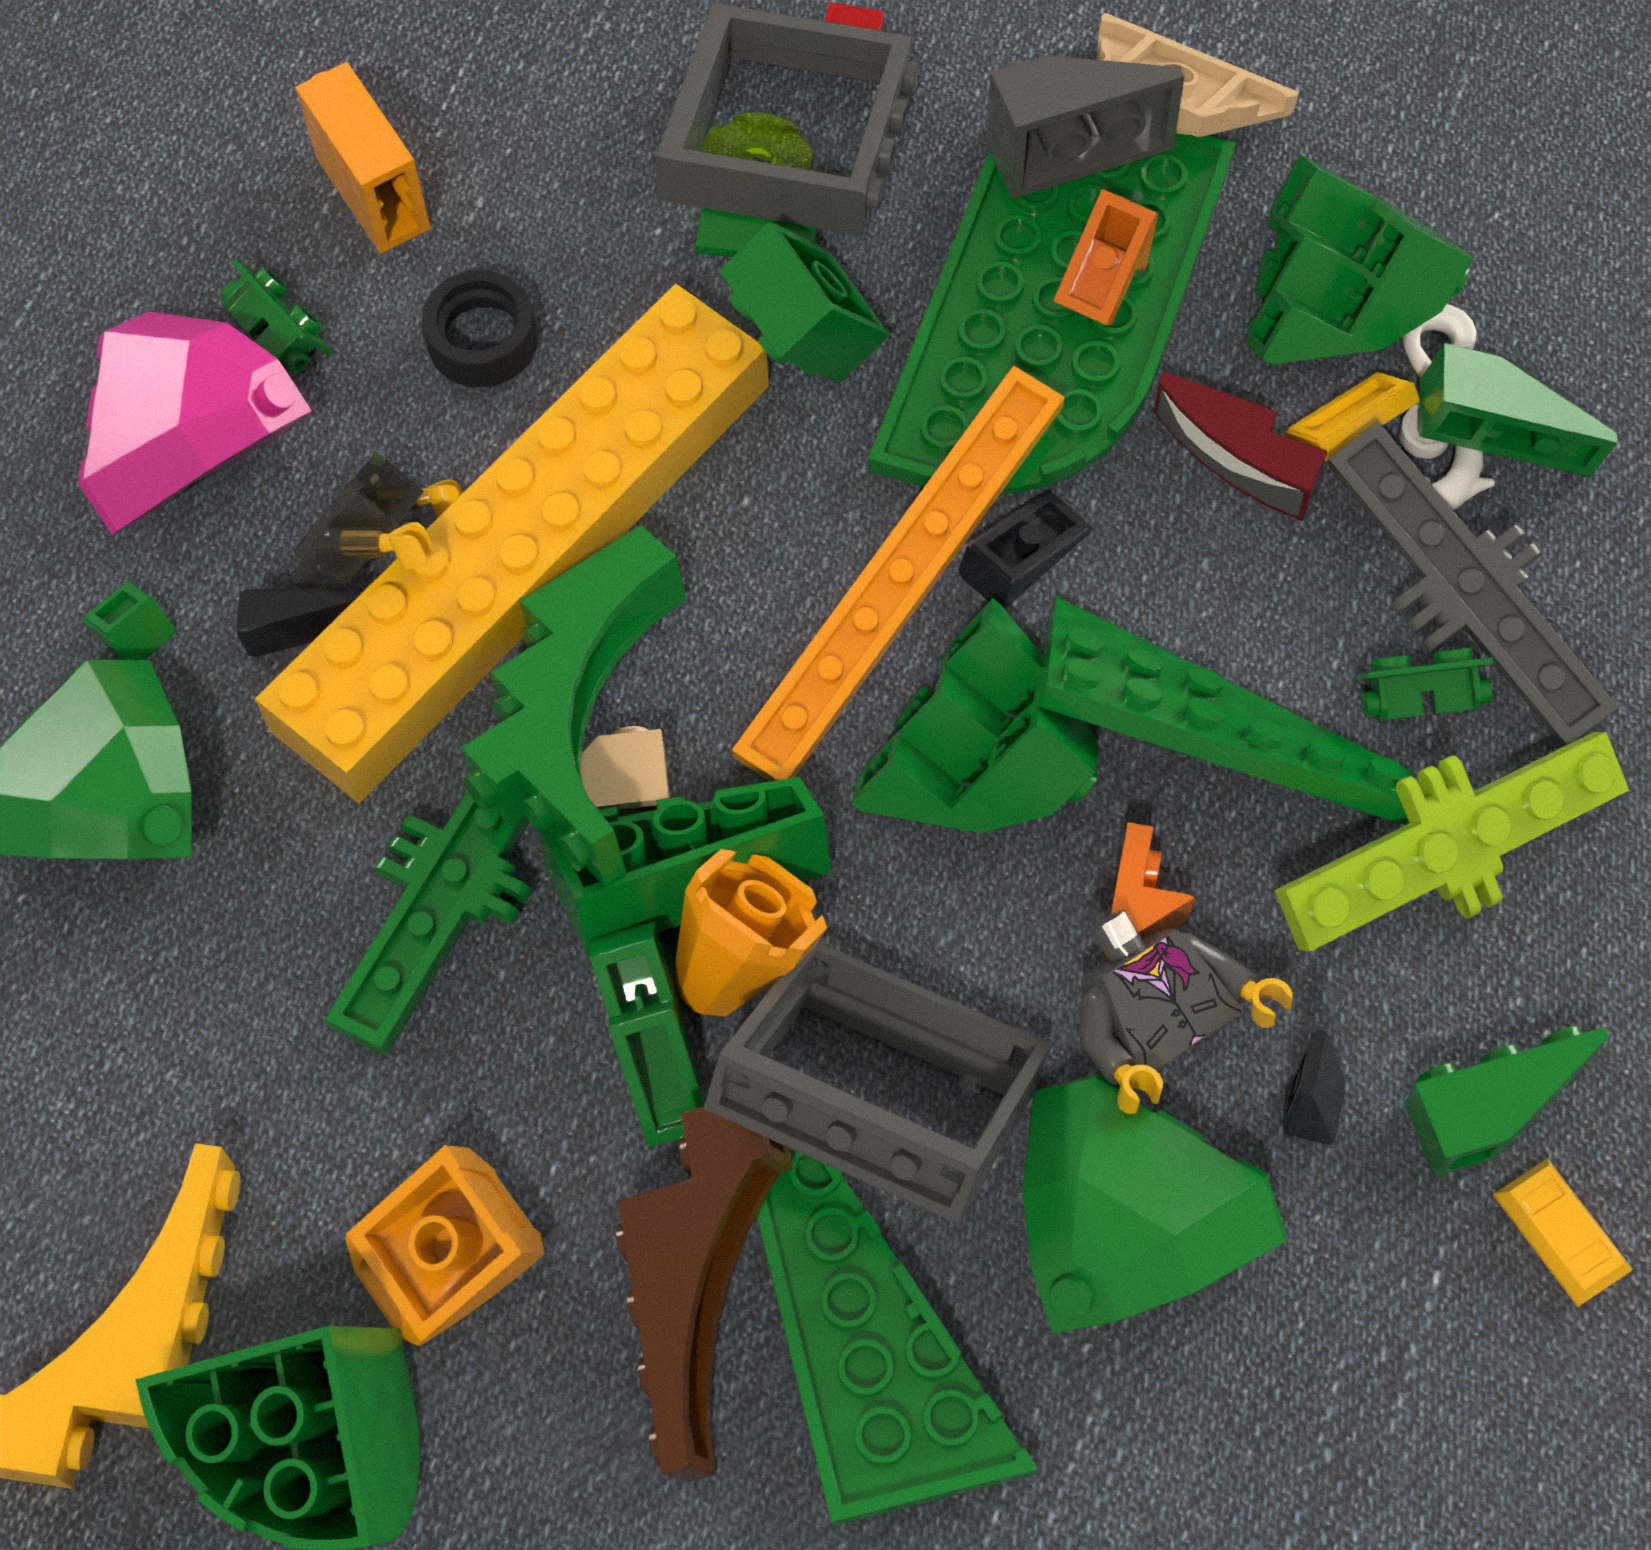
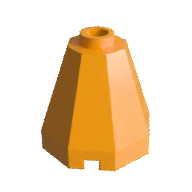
M720 849L697 869L685 889L673 978L680 998L684 1000L689 1008L697 1013L722 1017L728 1016L776 982L780 976H784L794 969L817 945L827 929L823 915L815 921L811 912L817 903L813 890L769 857L752 854L746 864L732 861L737 851Z

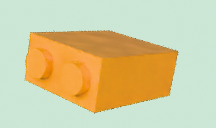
M345 62L329 71L318 73L310 80L296 86V92L316 159L380 255L430 230L431 227L414 159L349 63Z

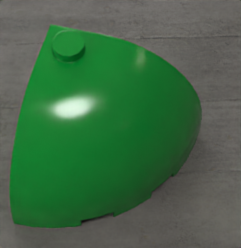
M329 1325L135 1379L144 1415L164 1459L169 1465H177L186 1480L200 1494L196 1498L217 1517L241 1532L250 1531L268 1540L281 1543L283 1547L290 1549L353 1550L391 1542L402 1533L409 1522L418 1490L420 1446L414 1396L400 1328Z

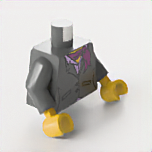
M1125 909L1107 916L1090 929L1108 961L1081 979L1084 996L1080 1001V1044L1108 1082L1120 1085L1117 1103L1119 1109L1124 1113H1137L1140 1100L1132 1089H1140L1146 1092L1154 1104H1158L1163 1081L1161 1075L1156 1070L1243 1013L1244 1011L1239 1003L1245 1001L1251 1003L1250 1013L1252 1020L1262 1028L1272 1027L1276 1021L1275 1013L1262 1004L1263 1001L1275 1000L1283 1008L1291 1010L1293 995L1290 987L1285 982L1275 978L1263 979L1259 982L1256 973L1227 953L1190 933H1181L1176 929L1156 931L1141 938Z

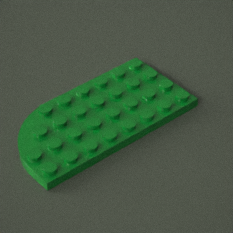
M1176 133L1173 150L1014 199L1010 198L992 156L988 152L869 455L868 471L925 487L1013 365L1065 398L1063 408L1000 495L1021 493L1064 480L1084 470L1110 451L1134 425L1152 391L1232 163L1236 142L1210 135L1196 137ZM1102 189L1159 213L1145 271H1135L1112 325H1104L1053 301Z

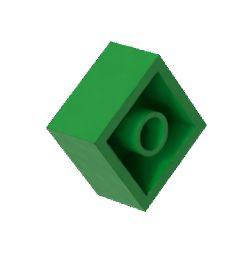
M770 221L719 270L733 290L728 295L733 306L745 318L754 321L762 332L758 340L765 352L781 365H784L786 362L794 364L811 377L818 374L835 382H842L890 336L830 250Z

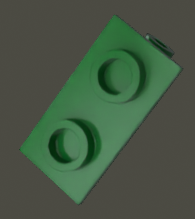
M237 259L233 261L232 264L243 277L239 281L233 280L225 285L221 293L224 298L223 306L245 331L252 336H255L268 322L269 326L259 335L255 342L276 357L286 371H289L291 374L303 371L309 363L307 355L314 348L329 356L333 353L332 349L318 335L323 329L322 324L303 306L296 303L292 307L283 297L289 289L280 278L265 266L255 271Z
M1472 648L1433 652V665L1411 667L1409 655L1371 660L1373 672L1354 675V681L1370 680L1371 692H1363L1361 696L1363 714L1366 718L1376 717L1378 722L1423 716L1421 692L1431 691L1433 714L1466 710L1478 711L1481 708V704L1491 703L1492 701L1490 680L1488 678H1479L1478 667L1494 664L1493 657L1473 660Z

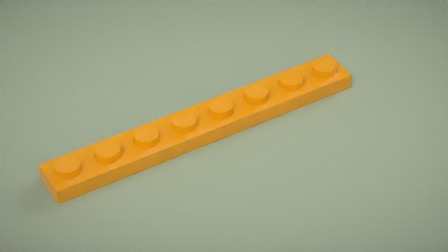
M1013 365L733 747L732 756L734 759L769 782L794 778L1059 414L1063 408L1064 396Z

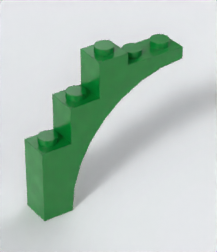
M642 525L519 600L526 626L521 629V633L529 649L490 672L498 694V699L493 701V707L501 722L461 747L470 773L463 778V781L470 796L482 810L485 811L492 807L509 826L527 816L537 831L544 833L549 830L557 838L563 855L572 867L577 871L586 867L604 887L625 874L626 869L614 829L589 799L583 786L581 760L585 728L599 691L621 657L653 624L687 600L677 556Z

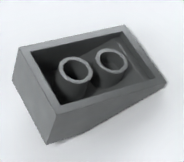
M1046 55L1026 62H1013L1002 69L990 72L986 146L1010 198L1014 199L1173 150L1185 77L1181 68Z

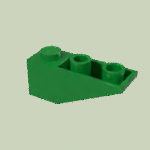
M1579 1026L1568 1027L1545 1037L1542 1040L1543 1045L1520 1052L1517 1045H1508L1485 1054L1480 1058L1481 1064L1457 1070L1455 1064H1444L1420 1074L1417 1077L1418 1083H1415L1404 1105L1433 1178L1497 1159L1595 1057L1609 1037L1606 1028L1602 1027L1582 1033Z

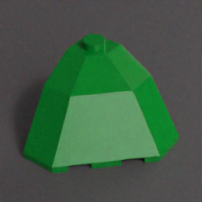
M1300 154L1271 206L1268 226L1277 230L1273 251L1268 249L1261 257L1255 293L1265 298L1258 314L1249 322L1246 343L1263 361L1272 365L1383 350L1443 311L1449 299L1455 297L1465 285L1468 277V267L1473 258L1455 243L1407 213Z
M992 598L954 637L939 658L942 666L938 682L933 690L930 692L924 686L918 688L893 724L898 732L878 753L872 755L858 775L851 804L861 812L983 833L1051 816L1068 799L1073 803L1081 800L1090 791L1098 778L1096 769L1099 744L1087 722L1039 707L1044 657L1003 606Z
M83 660L66 677L67 681L42 706L38 705L6 737L5 743L0 747V855L58 859L192 857L191 787L180 726L150 660Z
M1101 1074L1038 1088L1034 1092L1022 1192L1031 1270L1052 1334L1117 1322L1191 1295L1284 1243L1288 1237L1268 1174L1244 1159L1237 1162L1205 1143L1204 1139L1206 1137L1160 1109L1155 1113L1139 1103L1137 1113H1124L1119 1109L1117 1103L1120 1085L1111 1084Z

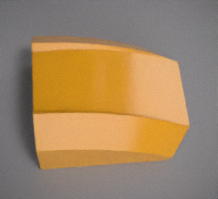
M444 1145L348 1231L345 1236L355 1274L392 1328H400L402 1339L417 1346L423 1345L470 1314L515 1280L545 1254L541 1233L530 1223L496 1175V1170L470 1148Z

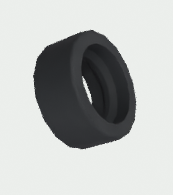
M468 270L447 278L430 293L422 308L421 328L427 351L434 367L452 382L467 387H493L507 382L529 365L537 349V325L533 306L525 289L510 276L492 270ZM492 307L507 312L514 320V329L511 335L499 345L485 350H464L452 346L445 336L450 322L461 313L474 308Z

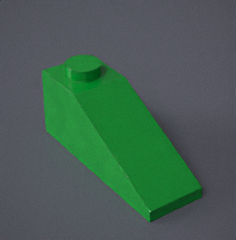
M1444 343L1420 379L1419 437L1587 477L1592 476L1617 444V432L1501 356Z

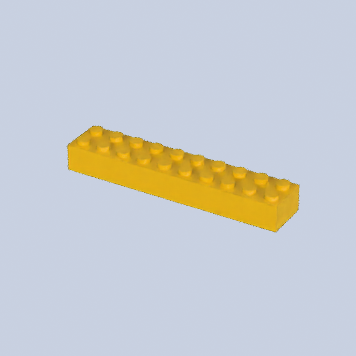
M675 283L426 529L435 552L426 555L427 562L425 565L412 570H403L398 559H396L255 698L269 731L360 804L523 638L521 629L526 626L519 600L622 537L769 387L767 353L760 343Z

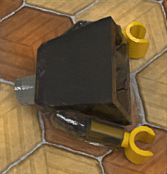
M376 451L293 549L301 561L291 572L292 580L299 588H327L330 584L335 588H344L368 559H384L389 551L395 552L403 570H412L425 565L427 562L426 555L435 552L425 528L418 522H411L397 529L395 528L406 514L420 513L421 505L431 503L437 519L463 494L461 486L456 481L447 479L421 489L417 483H414Z

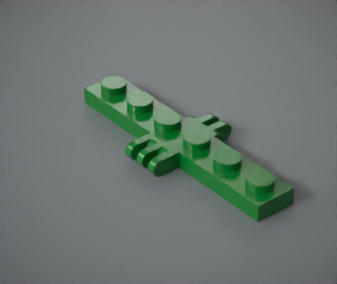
M467 790L443 830L412 815L405 817L400 828L407 835L419 840L416 845L399 836H393L387 849L394 856L406 861L404 866L385 857H380L373 869L384 879L406 890L324 1019L331 1030L386 1057L468 921L471 920L477 924L484 925L487 918L491 916L509 925L514 923L519 915V911L510 903L500 899L503 894L520 903H526L532 893V889L528 885L513 877L517 869L506 860L529 823L527 816L509 826L492 807L485 811L482 810Z

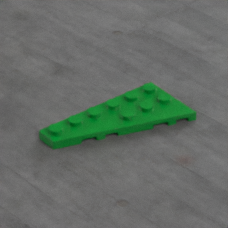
M1056 596L1048 616L1039 707L1407 825L1408 818L1398 796L1396 783L1408 776L1413 777L1412 771L1404 768L1394 760L1381 757L1221 678L1217 673L1209 669L1199 667Z
M790 1148L794 1170L780 1174L769 1191L756 1218L832 1527L1037 1475V1466L1025 1448L1022 1449L1002 1419V1413L973 1375L962 1358V1353L903 1263L898 1261L882 1236V1231L868 1210L865 1211L844 1179L843 1172Z

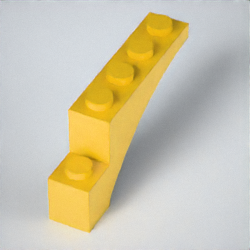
M195 1143L182 1187L161 1233L134 1276L106 1311L65 1352L25 1383L6 1395L0 1394V1478L74 1489L78 1470L84 1471L87 1468L93 1453L95 1437L94 1430L89 1428L91 1420L149 1428L141 1406L135 1379L188 1365L193 1344L199 1345L206 1333L209 1308L207 1303H203L207 1283L209 1277H217L220 1272L225 1250L224 1238L219 1236L225 1211H233L240 1191V1173L235 1171L236 1166L222 1147Z

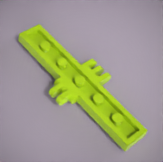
M1607 732L1590 733L1475 791L1472 789L1463 764L1456 756L1451 755L1439 761V771L1434 766L1420 770L1417 773L1418 782L1412 776H1408L1396 783V790L1409 824L1274 891L1300 951H1313L1435 888L1444 900L1453 898L1459 913L1464 918L1469 919L1481 912L1480 902L1486 908H1490L1502 901V893L1495 876L1503 872L1501 855L1629 791Z

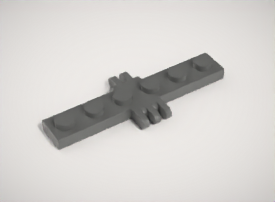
M1378 421L1328 459L1329 468L1422 578V580L1399 596L1391 606L1398 615H1402L1421 602L1425 608L1407 623V626L1415 635L1434 621L1441 626L1423 642V645L1430 654L1440 649L1465 630L1488 658L1493 657L1496 668L1562 747L1584 737L1617 712L1619 706L1519 589L1531 578L1524 569L1536 561L1543 553L1535 543L1530 544L1514 557L1508 551L1527 534L1519 524L1514 525L1498 538L1491 529L1476 538Z

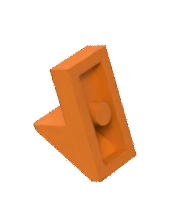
M1102 189L1053 301L1104 325H1112L1135 271H1145L1159 213Z
M1128 822L1111 914L1125 909L1141 938L1156 931L1177 929L1189 920L1195 898L1188 894L1155 889L1162 852L1149 850L1153 827ZM1103 954L1102 964L1108 961L1105 954Z

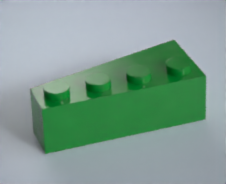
M800 777L716 790L714 801L695 803L682 800L681 796L656 800L657 810L618 816L617 807L600 809V813L615 831L626 869L625 874L605 887L586 867L580 871L572 867L563 855L557 838L549 830L544 833L538 831L548 879L587 957H589L592 939L654 921L658 933L680 926L686 887L697 869L720 849L737 851L732 861L746 864L752 854L769 857L802 882L831 873L824 814Z

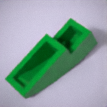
M654 921L592 939L589 959L609 1016L608 1028L648 1148L685 1136L681 1113L702 1107L706 1101L679 999Z

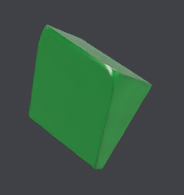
M125 582L83 616L84 618L82 619L86 627L119 660H144L176 632L175 626L156 600L131 582Z

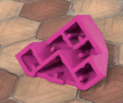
M148 311L105 331L99 336L96 358L101 360L97 385L91 390L86 430L90 431L87 457L81 461L78 485L110 533L114 535L157 512L192 483L277 439L310 413L311 409L280 361L227 322Z

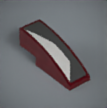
M1163 371L1158 383L1154 414L1172 436L1202 465L1232 487L1267 507L1300 521L1304 520L1319 484L1327 451L1274 433L1273 430L1278 413L1275 410Z

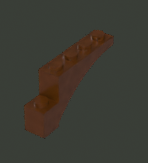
M704 1106L681 1113L685 1136L679 1140V1152L682 1163L692 1178L619 1200L621 1224L617 1226L616 1230L617 1244L622 1257L628 1263L632 1289L627 1294V1307L633 1324L639 1329L643 1357L638 1362V1375L644 1392L650 1397L654 1425L649 1431L651 1452L655 1461L661 1467L662 1474L687 1481H695L716 1475L711 1429L712 1370L718 1325L729 1281L746 1236L769 1191L781 1173L794 1170L790 1148L704 1110Z

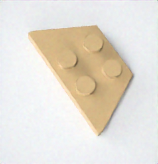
M1104 13L1101 16L1097 34V60L1181 68L1185 77L1176 133L1203 137L1290 116L1294 112L1299 95L1298 91L1108 13Z

